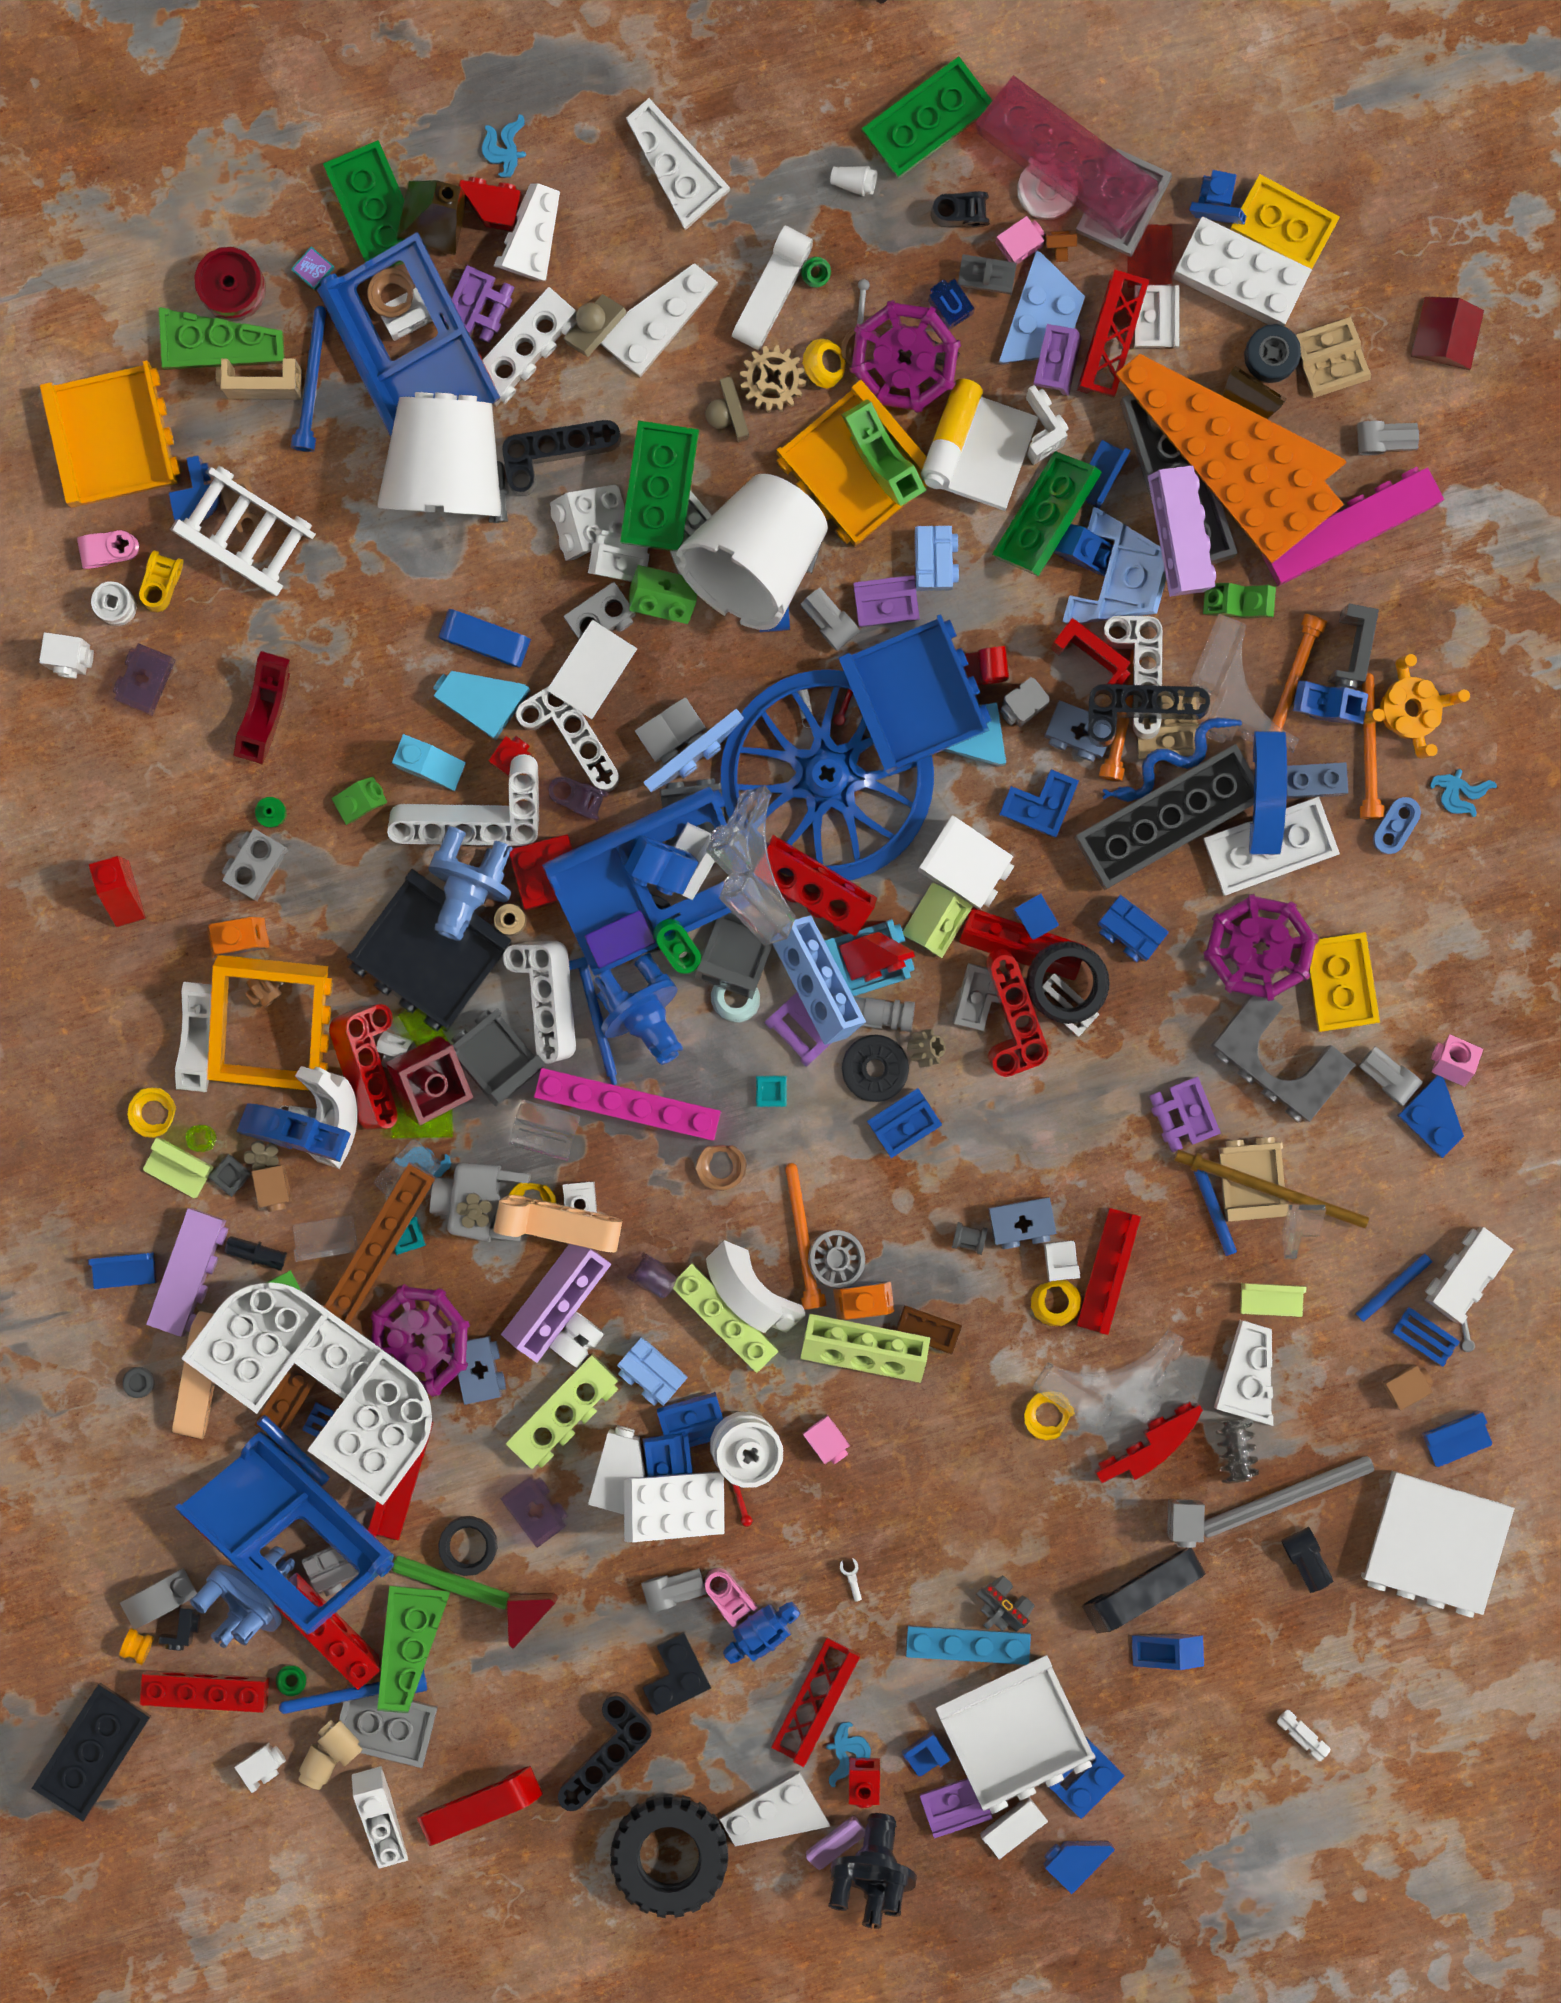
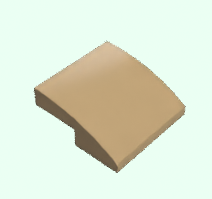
M1351 317L1296 334L1301 346L1300 363L1313 398L1371 380V373L1361 350V341Z
M1162 696V709L1171 708L1173 706L1172 699L1168 696ZM1179 696L1178 710H1182L1183 696ZM1196 697L1191 702L1195 710H1197ZM1146 718L1142 722L1144 729H1150L1151 724H1154L1150 722V719ZM1161 719L1160 730L1152 739H1141L1136 735L1138 758H1146L1151 751L1160 748L1169 749L1182 756L1193 755L1195 752V732L1199 727L1197 720Z

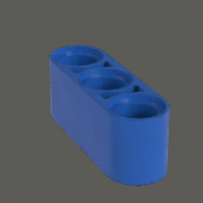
M448 609L438 638L517 668H521L531 639L524 635L453 609Z

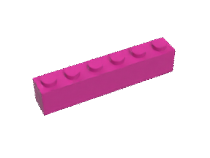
M1415 467L1401 475L1403 480L1392 485L1391 481L1374 488L1376 494L1366 499L1362 494L1347 502L1349 508L1339 513L1336 511L1274 563L1270 564L1265 556L1261 554L1277 586L1279 587L1441 504L1445 499L1428 467L1419 471L1418 467Z
M541 1068L534 1098L713 1141L715 1140L721 1115L720 1110Z

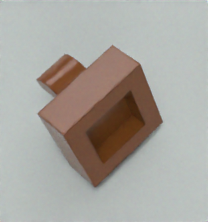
M1075 230L1044 231L1045 246L1047 248H1054V259L1056 262H1068V247H1077V233Z

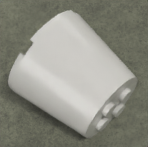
M415 392V397H399L378 499V508L435 512V508L438 506L444 507V512L453 514L501 516L492 403L477 402V396L459 395L457 400V396L450 393H435V398H433L434 393Z
M757 474L680 546L676 553V556L681 559L678 568L695 593L725 616L727 612H730L741 618V625L759 630L772 629L778 625L824 539L828 529L827 521L817 504L801 489L780 477L770 474Z

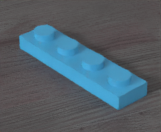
M908 1625L906 1657L1027 1665L1030 1659L1031 1633Z

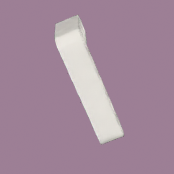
M525 754L518 755L511 761L509 806L399 804L390 811L388 837L399 844L441 845L448 826H451L466 833L461 845H493L494 841L503 842L508 846H525L534 843L538 836L539 827L537 761L530 755Z

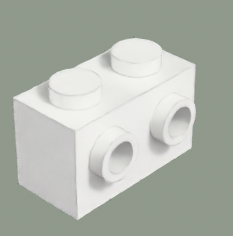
M44 632L39 663L49 670H53V673H57L61 677L76 679L77 674L86 675L87 668L92 667L94 651L90 650V644L79 637Z

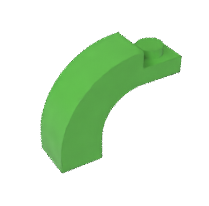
M866 399L841 414L852 435L850 439L864 464L880 487L895 503L902 506L926 491L915 466L907 461L892 443L871 401Z

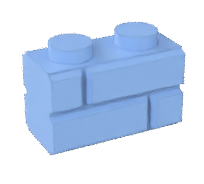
M952 526L915 527L916 591L952 590L953 583L959 582V565L953 564L952 552H958V534H952Z
M643 1337L637 1341L617 1365L621 1369L618 1373L619 1376L631 1386L635 1382L644 1389L641 1394L654 1406L658 1402L664 1406L688 1378L686 1374Z

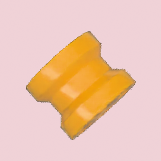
M130 1628L122 1644L119 1656L122 1658L131 1657L135 1659L137 1664L143 1665L152 1646L154 1636L149 1634L143 1636L138 1634L136 1629Z

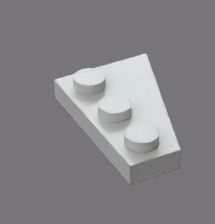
M539 183L529 185L516 214L518 221L513 232L507 234L504 241L507 246L503 255L497 257L494 264L495 267L535 281H546L560 191Z
M1243 1320L1239 1321L1213 1408L1273 1426V1415L1271 1412V1398H1273V1387L1271 1386L1272 1329Z
M800 1771L720 1817L721 1823L735 1846L831 1827Z

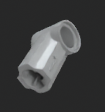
M1384 421L1357 423L1359 455H1380L1386 453V451L1418 450L1419 429L1417 423L1385 424Z
M821 587L812 592L800 604L803 610L818 625L823 637L836 651L860 632L853 620L844 611L841 612Z
M1376 1046L1358 1065L1360 1069L1383 1087L1382 1090L1391 1099L1401 1106L1405 1105L1423 1083L1414 1073L1402 1065L1399 1066Z
M699 1568L670 1577L668 1575L659 1576L641 1583L650 1613L662 1611L675 1606L678 1602L707 1594Z

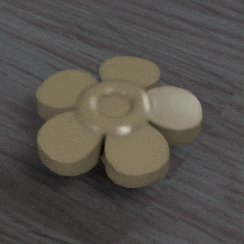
M255 1141L251 1144L252 1151L244 1153V1161L252 1164L254 1171L265 1169V1164L269 1168L275 1167L279 1162L276 1156L278 1147L272 1143L264 1147L262 1141Z
M471 1193L466 1197L467 1203L460 1202L457 1205L456 1211L459 1215H466L462 1219L464 1227L472 1228L475 1223L479 1227H485L489 1223V1217L484 1213H489L492 1210V1205L488 1200L480 1202L479 1195Z

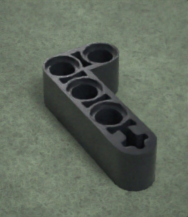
M600 420L509 436L502 445L507 482L511 491L518 496H527L534 491L536 478L533 464L615 450L621 442V433L618 425L611 420ZM608 429L610 434H615L611 436L610 442H605L604 438L600 437L604 434L603 430ZM593 431L594 437H600L594 438L596 445L591 446V439L588 432ZM574 434H581L585 437V443L579 448L569 445V439ZM542 440H553L555 442L554 449L548 453L540 451L539 444ZM512 445H523L525 447L524 454L518 458L511 457L508 453ZM518 474H526L530 477V482L526 487L518 488L513 484V480Z
M1097 685L1092 689L1089 697L1088 738L1097 747H1107L1115 739L1117 718L1201 719L1208 712L1210 695L1200 687ZM1099 694H1106L1112 702L1107 707H1099L1094 699ZM1130 695H1137L1141 698L1142 705L1138 708H1130L1125 700ZM1161 696H1168L1172 699L1173 706L1169 709H1161L1157 705L1156 700ZM1179 696H1183L1182 710H1178ZM1194 697H1197L1199 703H1202L1197 710L1193 709V704H1191ZM1103 724L1109 727L1111 733L1105 738H1100L1094 734L1093 729L1097 725Z
M1186 1547L1112 1592L1103 1593L1084 1603L1082 1608L1097 1634L1110 1632L1199 1580L1206 1573L1193 1549Z
M614 1692L609 1694L604 1700L602 1707L603 1716L616 1731L560 1787L558 1801L561 1807L567 1811L580 1809L651 1737V1721L623 1693ZM611 1701H621L625 1706V1711L621 1715L610 1713L608 1704ZM635 1722H640L645 1725L647 1732L642 1737H635L631 1734L629 1727ZM613 1744L621 1745L625 1751L624 1756L620 1759L610 1757L607 1750L609 1746ZM590 1766L599 1767L603 1772L602 1778L597 1781L590 1780L586 1775L587 1768ZM579 1777L584 1787L578 1793V1801L575 1799L568 1801L566 1799L568 1793L566 1790L568 1789L573 1792L580 1784V1781L577 1780Z

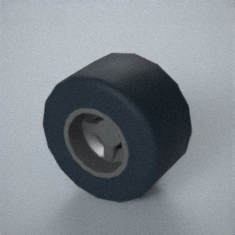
M1278 324L1266 325L1256 330L1248 340L1244 351L1245 364L1249 372L1258 380L1267 383L1280 382L1288 378L1296 369L1301 357V346L1297 336L1287 327Z

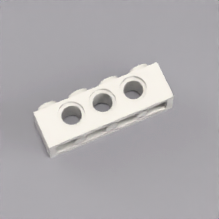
M550 287L544 291L483 359L501 397L494 403L496 407L501 401L505 404L512 398L516 392L514 387L521 379L524 381L529 379L537 368L535 363L542 356L546 359L557 347L555 341L562 333L566 336L577 323L575 320L576 310ZM545 319L554 323L552 330L548 333L538 331L537 325L540 321ZM523 342H529L533 345V350L529 355L523 356L517 353L518 345ZM501 365H510L513 368V372L508 378H500L496 375V371Z

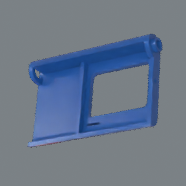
M418 232L346 275L337 277L336 274H331L320 281L321 286L317 291L390 437L392 435L399 397H415V392L434 393L433 398H435V393H450L457 396V400L459 395L477 396V402L492 404L501 398ZM401 260L405 264L438 333L435 338L393 361L390 359L357 293V286Z
M710 786L542 864L594 976L658 947L655 942L644 949L599 969L585 939V935L640 910L652 936L657 924L665 919L679 921L688 933L762 898L723 816L721 808L726 805L718 789L713 791ZM687 822L694 826L710 822L717 836L720 837V842L734 870L733 877L696 894L693 900L687 898L666 909H658L648 887L633 882L630 879L631 875L624 868L639 836L643 835L664 842L681 834ZM672 930L667 931L664 936L671 934Z
M262 1431L254 1435L247 1442L238 1459L183 1504L179 1503L175 1506V1509L183 1518L216 1547L306 1634L315 1631L378 1575L384 1577L394 1566L392 1562L394 1554ZM297 1519H303L358 1571V1575L320 1607L315 1606L260 1554V1550Z

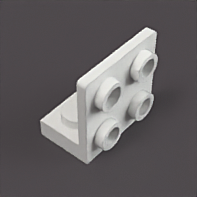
M1035 385L1029 387L1026 400L1040 419L1045 430L1035 435L1029 444L1027 456L1033 466L1063 447L1068 436L1066 431L1069 430L1061 415L1055 416L1049 406L1052 403L1043 389L1038 391Z

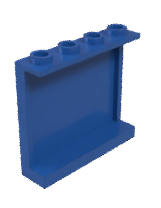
M941 614L931 622L853 655L848 653L839 657L884 770L887 773L990 731L987 723L991 722L992 719L985 704L979 706L975 696L980 693L974 676L968 678L964 670V666L969 665L962 648L956 650L952 638L957 637L951 620L944 621Z

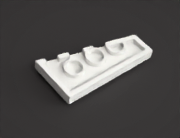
M650 98L626 118L684 230L688 229L730 191V187Z

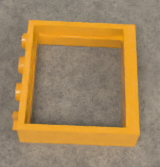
M217 955L212 971L207 1080L309 1090L295 1077L298 1071L225 1064L229 976L314 985L309 1068L320 1067L327 1071L328 1064L322 1062L323 1053H327L329 1047V1034H324L325 1024L330 1023L331 1006H326V996H331L333 985L332 978H328V966Z

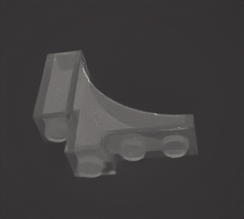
M1218 614L1190 680V685L1203 688L1210 697L1212 694L1217 696L1208 719L1217 717L1241 720L1242 725L1211 728L1207 731L1209 732L1208 737L1220 743H1225L1226 739L1232 742L1236 731L1242 732L1241 738L1253 743L1254 731L1286 732L1265 715L1248 688L1242 665V642L1247 625ZM1286 732L1287 752L1294 754L1299 738Z
M765 785L752 790H745L738 797V804L733 815L728 820V825H721L712 832L710 843L706 849V852L729 875L724 881V887L719 899L764 946L787 939L796 915L786 903L776 884L768 859L765 823L772 793Z
M1167 1330L1159 1342L1145 1355L1124 1367L1107 1372H1072L1056 1367L1048 1362L1032 1389L1097 1430L1101 1426L1105 1427L1110 1422L1114 1414L1112 1410L1114 1405L1146 1424L1148 1419H1154L1161 1407L1159 1402L1162 1397L1152 1392L1154 1387L1158 1388L1163 1383L1167 1375L1165 1369L1170 1361L1174 1362L1180 1356L1183 1350L1181 1344L1184 1338Z

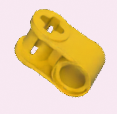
M152 551L139 591L140 600L148 610L161 612L168 607L175 585L182 572L183 559L178 558L174 560L159 555V551ZM152 590L162 591V598L157 603H150L147 600L148 594Z

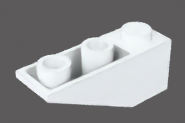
M382 1767L352 1774L353 1798L378 1868L408 1861L391 1793Z

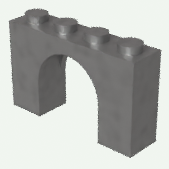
M1251 995L1212 1043L1211 1046L1216 1050L1213 1055L1226 1065L1232 1062L1240 1069L1237 1074L1252 1085L1255 1081L1264 1089L1261 1093L1270 1101L1276 1104L1279 1100L1288 1108L1285 1112L1295 1121L1300 1123L1303 1119L1305 1122H1310L1356 1064L1330 1045L1327 1046L1303 1076L1291 1081L1273 1077L1263 1068L1259 1060L1258 1044L1261 1035L1283 1006L1275 999L1267 1001V998Z

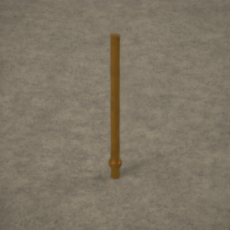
M1178 1149L1174 1161L1190 1166L1192 1171L1197 1172L1199 1169L1365 1229L1369 1221L1367 1216L1204 1159L1202 1154L1196 1153L1193 1155Z

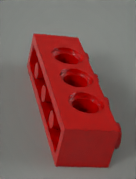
M775 835L771 836L751 871V874L755 876L754 878L758 883L765 887L772 886L780 891L786 900L792 903H800L807 908L811 915L819 919L825 918L833 923L836 930L843 934L849 933L856 937L875 908L877 897ZM788 868L794 875L791 877L783 876L779 869ZM815 884L819 887L820 891L810 892L806 889L805 885ZM841 900L846 904V907L836 908L831 901Z
M297 1572L288 1579L315 1606L320 1607L326 1603ZM274 1605L357 1690L381 1671L379 1655L337 1612L315 1631L306 1634L279 1607Z
M146 1670L141 1678L140 1705L264 1713L268 1708L270 1677Z

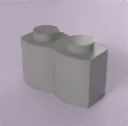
M685 697L643 724L635 732L654 761L657 763L662 760L665 764L679 754L677 749L687 743L690 746L700 738L706 727Z

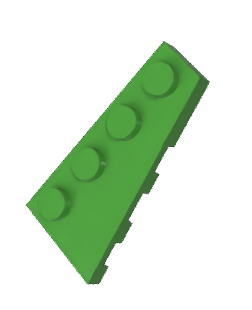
M159 307L161 363L163 370L221 367V359H228L233 366L283 363L285 354L282 330L245 323L240 324L224 319H214Z
M389 1586L377 1711L409 1712L450 1591Z

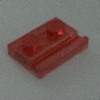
M1148 224L1134 253L1131 257L1128 256L1127 273L1148 279V285L1173 286L1172 224ZM1127 281L1128 288H1134L1137 285Z

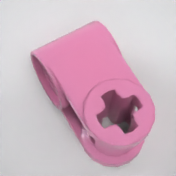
M122 530L89 534L77 538L83 569L98 568L111 563L131 560L139 551L138 540L133 535ZM121 539L129 542V546L124 547L125 552L117 549V545L122 544Z
M714 1568L707 1573L705 1577V1590L733 1628L738 1626L737 1622L750 1611L755 1612L758 1610L750 1596L742 1587L740 1588L725 1569ZM720 1576L726 1579L727 1586L724 1590L715 1591L710 1587V1581L714 1577Z

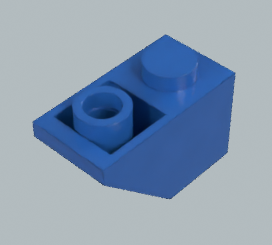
M1070 524L1053 553L1066 561L1105 577L1114 545L1085 527Z

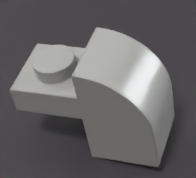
M183 1568L120 1602V1605L135 1630L189 1601L197 1592Z

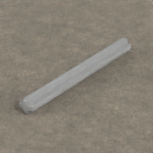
M1362 1457L1204 1521V1535L1210 1538L1372 1473L1374 1471L1373 1463L1370 1457Z

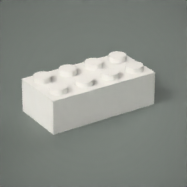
M1202 216L1172 278L1268 325L1278 324L1285 326L1312 269Z

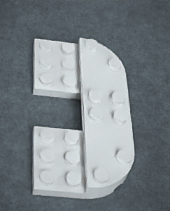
M259 1283L247 1286L232 1294L217 1309L181 1358L256 1414L294 1363L338 1394L344 1401L307 1451L382 1505L418 1458L430 1434L432 1424L430 1401L425 1388L413 1372L308 1295L285 1284Z

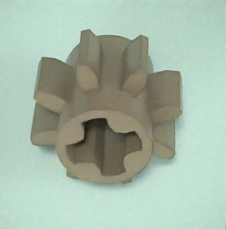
M933 1029L912 1033L913 1039L907 1045L910 1059L912 1061H919V1068L940 1064L939 1058L945 1053V1043L941 1036L934 1035Z

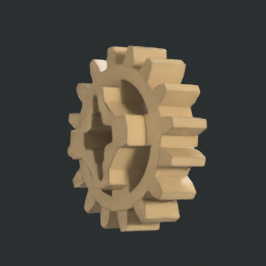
M779 345L775 346L774 352H769L767 346H763L762 355L753 351L752 357L754 361H744V366L748 371L740 372V378L747 380V382L741 384V390L750 391L746 395V400L750 401L755 398L756 409H759L764 404L766 405L767 413L771 412L772 406H777L779 412H783L784 403L793 407L794 401L792 397H802V392L798 387L806 386V381L799 377L805 374L804 368L796 367L800 363L799 357L790 359V349H787L782 354L780 353ZM768 360H779L782 363L780 365L770 364ZM757 368L759 373L761 374L760 380L757 381L755 385H753L752 377L755 369ZM766 371L769 374L771 373L772 376L779 375L778 383L780 387L773 382L767 384L768 375ZM793 373L794 381L789 390L785 380ZM766 393L776 394L778 398H767L764 395Z

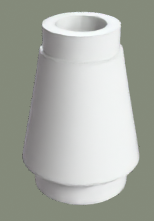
M870 166L833 167L830 183L861 196L866 194L872 195L876 186L877 171L871 170Z

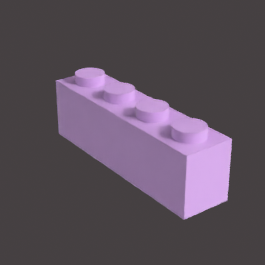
M1193 465L1162 469L1148 476L1169 596L1200 593L1215 587L1216 571L1210 560L1209 551L1211 544L1209 536L1205 533L1203 522L1205 510L1203 505L1200 504L1198 494L1200 483L1198 476L1194 472Z
M194 1208L187 1209L146 1325L180 1337L185 1336L187 1331L190 1332L191 1325L196 1317L193 1314L197 1302L202 1304L208 1286L204 1285L207 1273L213 1274L218 1261V1257L214 1256L217 1245L224 1244L228 1233V1228L224 1227L225 1219Z
M569 1244L501 1335L516 1349L537 1363L611 1266V1263L591 1248Z

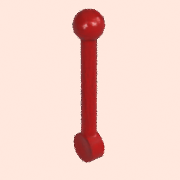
M850 689L847 691L839 714L833 717V722L837 726H842L846 721L844 715L853 695Z
M732 1484L742 1514L741 1524L749 1527L753 1519L747 1513L739 1486Z

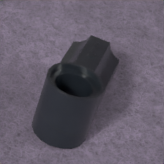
M1309 1527L1281 1540L1292 1564L1296 1565L1309 1593L1320 1591L1334 1582L1327 1565L1319 1553L1321 1552L1320 1546Z

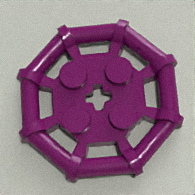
M894 300L887 301L885 307L862 324H857L854 328L856 335L852 365L849 367L850 373H854L858 380H862L882 405L915 410L916 413L922 412L926 405L948 389H953L956 385L954 377L958 348L961 347L960 340L955 339L935 312L936 308L932 306L926 308L895 303ZM900 316L922 320L919 326H906V324L901 323ZM890 318L893 325L892 328L881 336L874 331V329ZM928 325L932 327L941 339V343L935 344L925 329ZM867 340L876 343L873 353L874 359L865 361ZM902 349L905 352L910 350L913 354L910 357L911 363L900 362L898 350ZM939 352H945L943 372L935 369V360ZM876 368L886 382L882 388L878 386L867 370ZM932 377L937 381L936 384L925 392L920 393L918 385L927 378ZM892 386L899 389L909 388L911 397L888 393Z
M1248 894V898L1220 914L1215 913L1212 917L1213 926L1207 950L1203 952L1204 960L1209 961L1226 986L1225 990L1232 993L1234 991L1273 1001L1277 995L1301 981L1306 982L1310 978L1309 969L1315 945L1319 942L1318 934L1312 932L1297 910V904L1292 901L1285 903L1256 897L1255 894ZM1258 909L1278 913L1280 916L1277 920L1259 917ZM1250 911L1251 918L1244 919L1239 926L1236 927L1231 922ZM1289 920L1300 936L1295 938L1290 936L1285 926ZM1224 931L1232 935L1229 948H1220ZM1263 942L1270 949L1264 950L1262 954H1257V950L1253 946ZM1294 948H1302L1298 964L1290 961ZM1230 958L1236 964L1238 971L1232 975L1223 960ZM1286 970L1289 975L1272 984L1271 978L1277 972ZM1244 977L1263 980V985L1246 982L1243 979Z
M406 1284L397 1287V1291L378 1310L372 1311L370 1315L372 1319L371 1342L387 1354H393L397 1361L411 1372H425L426 1381H419L422 1383L427 1394L435 1397L441 1394V1390L461 1371H466L468 1367L466 1351L467 1330L470 1324L469 1321L463 1319L445 1296L446 1292L441 1288L436 1290L408 1287ZM415 1300L428 1301L430 1303L428 1310L416 1308ZM403 1305L405 1312L397 1320L389 1316L398 1306ZM440 1309L452 1325L448 1326L438 1313ZM384 1326L391 1328L387 1336V1342L390 1347L383 1348ZM452 1333H455L454 1353L450 1352L451 1347H448V1339H451ZM416 1334H423L425 1336L423 1339L424 1348L417 1346L415 1342ZM443 1361H446L449 1366L438 1376L436 1368Z

